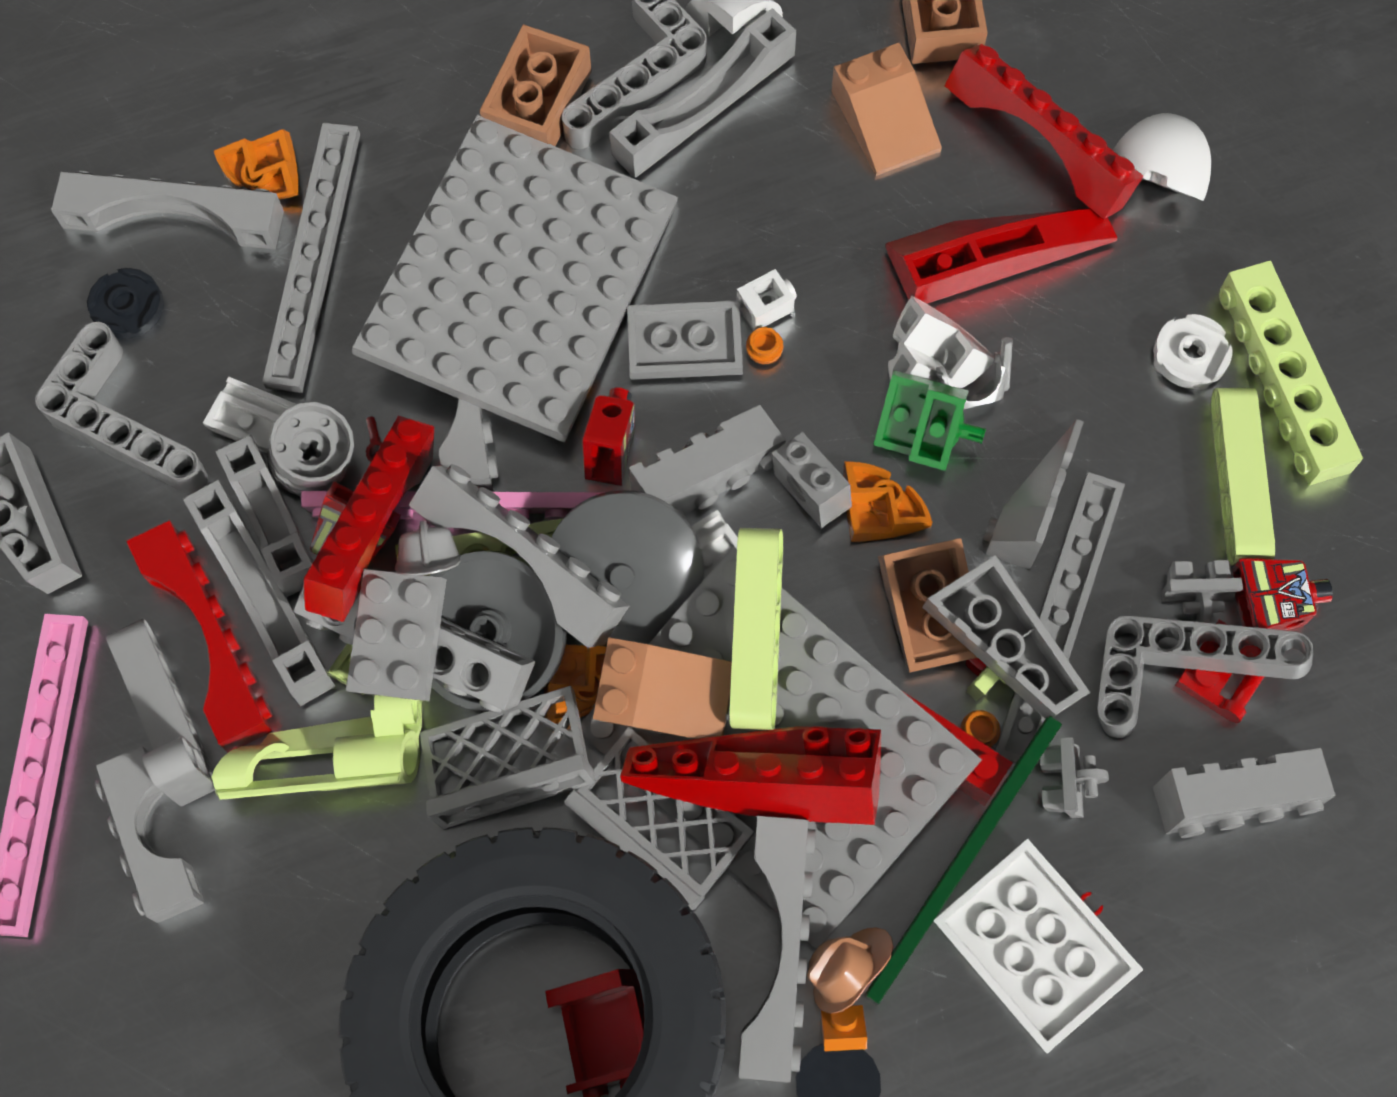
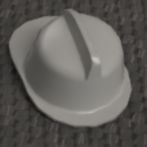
M426 520L420 521L418 530L402 534L399 538L398 561L395 566L396 573L406 576L428 575L458 566L461 562V554L457 551L449 529L429 528Z

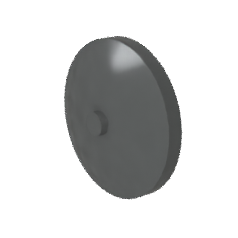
M618 490L590 497L574 507L562 519L552 535V539L560 545L558 550L568 558L574 557L585 563L590 568L589 574L599 582L605 581L616 587L621 592L620 598L630 605L609 638L649 644L704 579L703 553L692 526L673 506L650 494L631 490Z
M501 551L471 552L461 555V562L458 566L429 575L447 579L441 618L535 661L520 701L534 697L546 687L561 664L566 647L567 631L557 624L552 603L543 583L524 559ZM444 647L442 652L443 660L447 665L451 666L453 661L452 653L447 647ZM480 663L477 668L478 676L482 681L487 682L488 670ZM433 678L432 688L446 700L466 709L484 712L491 711L479 704L480 699L470 694L465 696L454 694L444 688V682Z

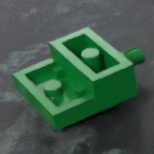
M894 370L873 445L910 455L909 461L946 471L951 450L958 442L959 437L982 444L986 428L964 423L963 409L968 390Z

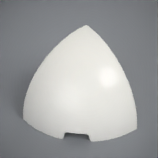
M691 0L685 9L704 30L708 38L723 26L731 34H734L743 26L745 28L771 8L783 17L780 5L774 0Z
M1171 113L1152 115L1134 125L1114 147L1113 151L1116 154L1127 158L1133 163L1135 169L1144 176L1142 179L1204 201L1211 175V154L1203 132L1188 118Z
M911 296L898 319L893 333V339L899 345L894 359L888 361L890 381L893 371L896 370L938 382L936 367L943 365L949 385L963 388L975 381L992 365L994 356L978 340L950 318L925 302Z

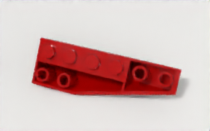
M1091 208L952 221L885 244V248L908 300L913 296L928 304L1115 242L1118 237L1108 217L1103 219Z
M795 726L629 747L620 778L623 783L665 797L743 815L808 820V822L875 825L880 792L881 729Z

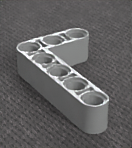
M631 0L632 17L654 40L656 45L577 98L563 110L564 137L569 146L575 149L590 147L609 134V131L612 130L611 123L614 118L618 116L629 117L637 110H643L705 65L707 60L706 33L675 0ZM576 125H584L582 127H574Z
M91 322L85 325L38 390L35 397L37 408L55 428L181 492L190 494L202 489L207 483L208 472L195 452L93 400L121 360L123 348L105 323ZM106 342L102 347L96 348L98 344ZM85 372L82 377L75 379L79 373ZM64 402L59 409L53 410L57 404ZM96 418L91 425L84 426L88 420ZM128 434L125 440L116 443V440L121 435ZM161 450L156 457L147 459L151 452ZM193 466L188 474L179 475L183 468Z
M1120 616L1109 624L1107 630L1097 706L1101 727L1107 735L1114 738H1124L1135 730L1144 664L1299 679L1305 676L1311 669L1313 660L1312 642L1306 635L1296 631L1138 616ZM1125 633L1134 634L1137 637L1135 642L1130 645L1119 644L1117 639ZM1165 637H1171L1178 641V644L1171 649H1163L1157 645ZM1206 641L1215 642L1220 646L1213 653H1204L1198 649L1201 643ZM1247 645H1254L1260 648L1262 652L1256 657L1249 658L1241 654L1240 650ZM1295 649L1302 652L1305 657L1302 660L1291 662L1286 660L1282 654L1287 650ZM1118 671H1128L1133 675L1125 683H1117L1112 680V676ZM1120 708L1128 712L1127 717L1120 722H1113L1106 718L1107 714L1113 709Z
M143 618L107 635L106 639L153 748L152 751L143 754L142 759L154 785L181 807L215 791L211 777L214 770L157 639L147 621Z

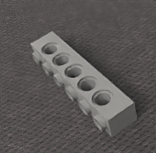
M303 584L293 612L305 617L307 625L324 631L328 629L340 634V640L353 645L360 593L344 622L306 611ZM441 618L433 678L444 682V688L454 694L462 696L470 694L480 699L479 704L482 707L494 712H502V710L505 711L518 706L535 661ZM444 647H447L452 653L453 661L451 666L447 665L443 660L442 652ZM480 663L488 670L487 682L482 681L478 676L477 668Z

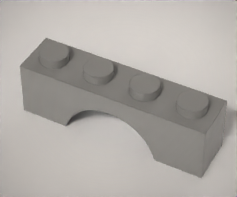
M252 435L215 451L253 527L261 547L260 550L276 584L285 597L301 591L304 577L313 561L265 458Z
M142 746L96 765L100 779L95 780V786L101 800L109 804L112 816L107 818L108 826L113 837L116 840H121L125 853L120 855V862L125 874L129 878L133 877L137 889L136 892L132 893L136 909L141 916L145 915L147 918L159 923L204 904V900L192 865L181 858L157 856L148 843L146 835L147 819L152 807L164 793L154 785L145 768L142 755L149 751Z

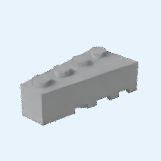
M758 405L720 423L715 430L716 434L712 436L701 432L689 438L683 450L677 453H673L671 448L657 453L655 457L657 461L652 465L644 468L642 463L639 462L628 467L631 491L643 492L660 498L673 506L686 518V514L697 507L705 509L712 505L718 499V495L730 487L732 490L742 487L750 480V475L760 469L769 470L773 468L772 452L784 445L786 440L762 406Z
M8 432L0 437V548L26 582L49 594L82 577V573L31 449Z
M996 555L932 595L924 603L923 609L1045 719L1050 716L1054 717L1090 693Z
M1317 748L1274 754L1265 759L1266 764L1262 765L1259 764L1258 758L1255 757L1240 759L1226 765V770H1220L1218 762L1203 764L1199 766V769L1186 773L1185 767L1171 769L1153 786L1165 834L1179 832L1180 838H1188L1205 833L1204 827L1219 824L1220 830H1229L1245 825L1244 819L1259 817L1260 823L1284 818V812L1298 809L1300 815H1307L1324 810L1323 804L1336 795L1322 749Z

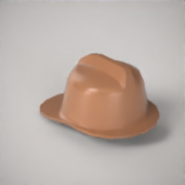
M877 927L866 928L852 934L850 937L844 936L827 940L813 952L809 960L807 978L814 985V1000L822 1011L832 1014L842 1012L852 1006L865 988L884 969L891 958L894 948L892 937L886 930Z

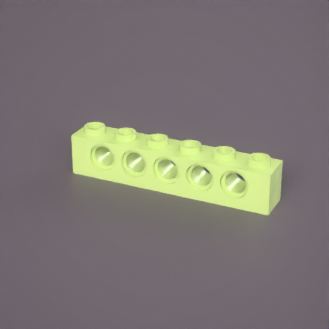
M1271 260L1229 272L1220 288L1219 297L1221 304L1225 310H1229L1234 321L1235 335L1240 342L1244 343L1249 354L1250 368L1254 374L1259 376L1263 384L1265 401L1269 407L1274 409L1278 417L1280 434L1285 441H1289L1294 452V463L1297 471L1304 475L1309 486L1351 473L1362 461L1363 456ZM1250 305H1255L1262 311L1254 310ZM1265 337L1274 339L1277 344L1270 343ZM1280 369L1288 371L1292 377L1284 375ZM1295 402L1304 404L1307 410L1300 409ZM1310 435L1319 437L1323 444L1313 441Z

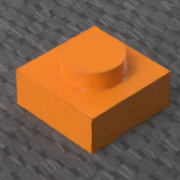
M853 1005L842 1012L832 1014L821 1010L824 1051L867 1049V1031L863 1005Z

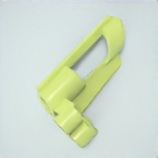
M375 695L374 710H370V717L272 732L267 735L260 745L241 746L233 749L222 757L214 768L211 777L215 794L222 800L316 790H344L411 783L417 775L420 764V742L418 738L422 728V701ZM333 753L335 774L253 781V773L260 760Z

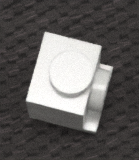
M774 269L738 288L736 301H739L740 313L752 331H755L794 312V300L797 296L791 282L788 279L783 280L777 270Z

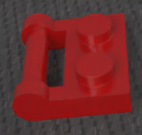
M1220 619L1215 623L1228 625ZM1206 641L1201 644L1199 650L1204 653H1213L1220 646L1215 642ZM1247 645L1240 650L1241 654L1249 658L1256 657L1262 652L1260 648L1254 645ZM1185 669L1175 686L1227 720L1240 723L1246 714L1245 706L1265 676L1246 675L1231 699H1226L1219 693L1232 673Z

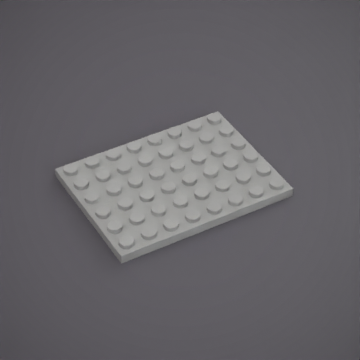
M477 114L352 346V353L362 359L565 442L624 318L627 306L630 305L672 216L678 197L561 148L546 144L490 121Z
M734 546L648 645L732 662L737 549ZM782 588L777 706L774 729L795 726L881 729L882 735L880 792L875 825L808 822V829H815L814 855L806 854L805 871L813 872L811 898L803 897L802 914L810 915L808 942L817 949L836 930L982 759ZM729 703L724 735L763 731L759 729L731 728ZM594 707L581 722L582 732L588 741L606 755L628 726L594 720ZM630 727L650 744L692 739ZM632 740L621 752L622 768L629 747L638 746ZM676 799L654 800L678 822ZM682 801L684 821L707 819L706 807ZM712 809L713 819L724 818L715 809ZM733 813L756 832L757 816ZM730 822L714 824L716 848L732 847L742 834ZM707 824L685 827L706 849H710ZM755 833L727 868L779 914L776 898L769 882L754 859ZM727 852L716 853L717 859L721 860Z

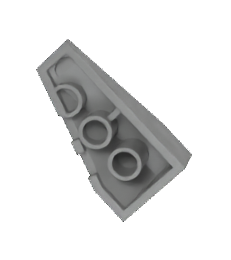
M1075 420L1004 505L999 519L990 518L983 537L984 540L990 541L986 555L992 557L996 555L1000 560L1028 570L1031 569L1052 519L1058 501L1057 498L1067 474L1065 470H1067L1084 423L1083 421Z

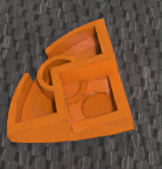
M282 129L254 141L244 138L214 150L220 168L236 186H244L251 191L266 189L276 193L279 199L298 195L297 164L290 132Z
M844 461L843 476L850 483L852 507L846 511L851 542L894 538L918 532L932 526L933 522L927 506L910 485L904 491L897 482L890 480L891 472L867 463Z
M566 645L561 664L551 681L544 688V694L571 686L575 692L579 717L581 718L589 714L594 708L592 706L596 704L607 647L596 646L587 648L582 645ZM562 701L551 705L545 718L558 724L567 712L566 702Z

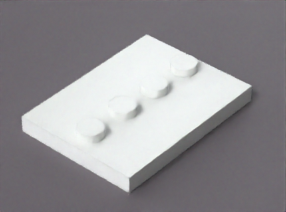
M1026 839L934 920L937 926L1046 1053H1049L1143 971V968L1029 839Z

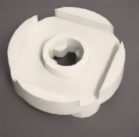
M1197 314L1186 315L1183 319L1176 321L1173 319L1167 322L1159 332L1154 344L1153 352L1155 359L1153 364L1155 370L1178 386L1192 388L1197 391L1207 389L1210 384L1222 377L1231 362L1232 347L1231 344L1230 346L1228 345V341L1224 337L1226 332L1214 320ZM1191 345L1197 346V353L1202 357L1191 358L1187 356L1183 347L1189 349Z

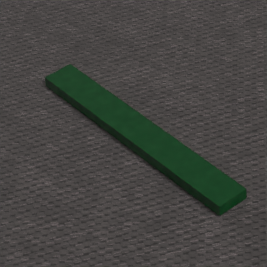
M1050 716L1044 720L894 948L890 960L865 992V997L875 1005L880 1004L1059 731L1062 723Z

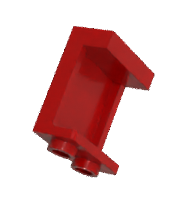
M616 969L545 991L548 1008H561L576 1081V1083L565 1086L567 1095L582 1093L583 1097H604L609 1095L607 1088L609 1086L620 1084L621 1089L636 1063L644 1033V1002L639 980L634 969Z

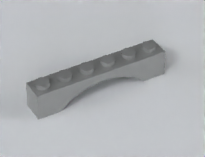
M771 8L746 27L722 59L691 87L663 104L649 109L637 110L609 131L612 156L634 178L638 177L794 57L796 30Z
M86 171L60 173L51 207L52 213L62 228L99 232L114 223L135 216L153 213L180 214L213 224L227 233L240 246L276 250L284 215V210L277 194L266 189L251 191L236 189L228 185L211 187L201 186L190 181L181 184L164 182L157 178H148L147 180L131 179L119 174L101 176Z
M459 399L457 413L449 434L438 449L440 466L449 467L451 464L459 466L470 474L471 478L469 481L478 488L484 487L494 492L492 478H498L499 475L495 455L488 456L487 443H493L490 420L483 421V408Z
M453 464L449 467L432 466L409 506L435 527L477 530L493 536L513 548L532 567L543 583L552 603L557 624L587 648L604 645L630 607L620 598L621 592L605 581H597L589 574L590 568L582 561L574 557L568 558L558 550L560 545L554 539L542 533L538 535L529 528L530 521L516 511L506 510L499 504L500 498L495 493L484 487L478 488L470 482L471 476L464 469Z
M219 480L183 498L196 524L253 621L286 687L298 704L302 706L336 687L287 598L276 584L263 555L231 498Z
M757 816L754 859L765 874L776 898L781 921V952L778 970L769 994L757 1013L744 1026L741 1032L740 1079L791 1083V1071H800L801 1045H793L794 1027L802 1028L804 1001H796L797 984H805L807 969V958H800L799 950L800 940L808 941L810 915L802 914L803 897L811 898L813 872L805 871L806 854L814 855L815 829H808V820Z

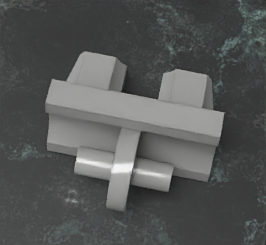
M1229 560L1208 562L1205 565L1206 579H1194L1192 562L1174 561L1168 567L1167 584L1161 591L1162 603H1183L1182 610L1184 614H1196L1197 622L1210 623L1212 613H1224V602H1233L1236 592L1243 590L1242 578L1233 577Z
M1073 737L1060 738V745L1047 747L1040 758L1043 773L1062 772L1063 785L1042 787V803L1045 810L1066 812L1071 819L1084 818L1082 784H1085L1086 798L1098 797L1097 784L1109 781L1108 771L1096 769V760L1093 755L1083 756L1084 769H1081L1079 745L1074 744Z

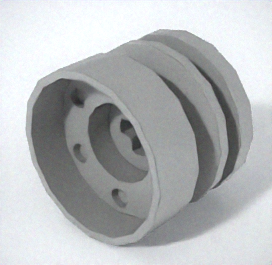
M317 402L299 403L285 410L274 423L267 452L268 467L276 483L289 493L301 496V491H328L333 482L339 484L345 476L354 448L352 429L345 417L334 408ZM309 449L315 451L314 457H311L309 461L302 458L303 453H307Z

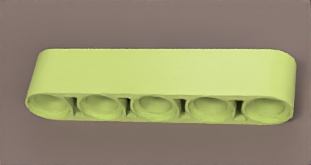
M1215 388L1211 397V415L1227 560H1229L1230 566H1235L1239 559L1244 558L1274 559L1275 538L1257 391L1255 388Z
M740 528L738 532L729 714L730 726L734 729L773 730L775 727L783 567L782 529Z

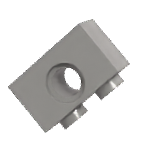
M803 432L772 452L775 477L820 528L852 507L850 483Z

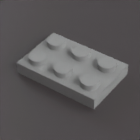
M739 301L627 306L630 380L743 375Z
M364 569L346 691L430 701L447 579L424 575L406 576L396 572Z

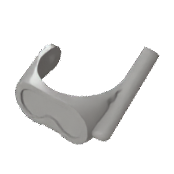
M1002 338L1001 351L994 354L996 377L991 378L988 384L978 393L967 396L964 409L999 401L1003 398L1004 391L1010 388L1012 338ZM943 365L936 367L937 381L949 385Z

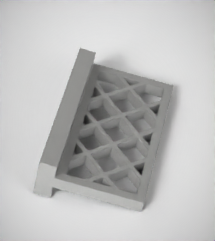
M571 686L520 701L518 706L505 711L502 710V712L488 711L420 732L430 800L425 801L427 815L442 829L596 783L593 767L588 762L575 692ZM562 701L566 702L567 712L558 725L544 718L551 705ZM525 714L532 719L520 737L506 730L514 716ZM540 723L554 730L543 749L528 742ZM569 724H570V727H571V732L568 731V730H566V729L568 728ZM486 725L494 730L481 749L468 740L476 728ZM502 734L516 742L504 761L490 754ZM562 735L573 740L576 754L559 759L553 756L551 752ZM450 737L456 742L445 759L442 760L435 756L433 742ZM464 746L478 753L466 773L453 766ZM524 747L539 754L530 768L519 770L512 766ZM486 759L500 766L491 780L481 782L474 778ZM449 770L462 777L454 791L441 795L439 784Z
M628 727L593 770L596 783L602 776L616 775L618 799H600L591 791L596 784L593 783L580 787L578 790H573L563 803L606 840L620 845V849L623 851H631L657 869L660 876L667 878L679 890L689 903L690 909L695 910L704 900L705 894L756 832L732 812L715 809L724 818L713 819L712 808L707 807V819L684 821L683 802L677 799L678 822L656 824L654 800L672 798L659 794L653 795V792L647 790V796L625 798L624 783L621 782L620 778L622 772L621 752L631 740L638 746L651 745L632 728ZM615 761L616 770H607ZM647 801L649 825L633 827L626 820L625 803ZM619 804V814L609 805ZM730 822L742 832L732 847L716 848L714 824ZM707 824L710 849L687 851L685 827ZM679 827L681 852L664 853L657 846L656 829ZM650 830V840L639 831ZM727 852L717 864L716 853ZM710 854L712 871L700 884L689 874L687 856ZM681 857L682 867L671 858Z

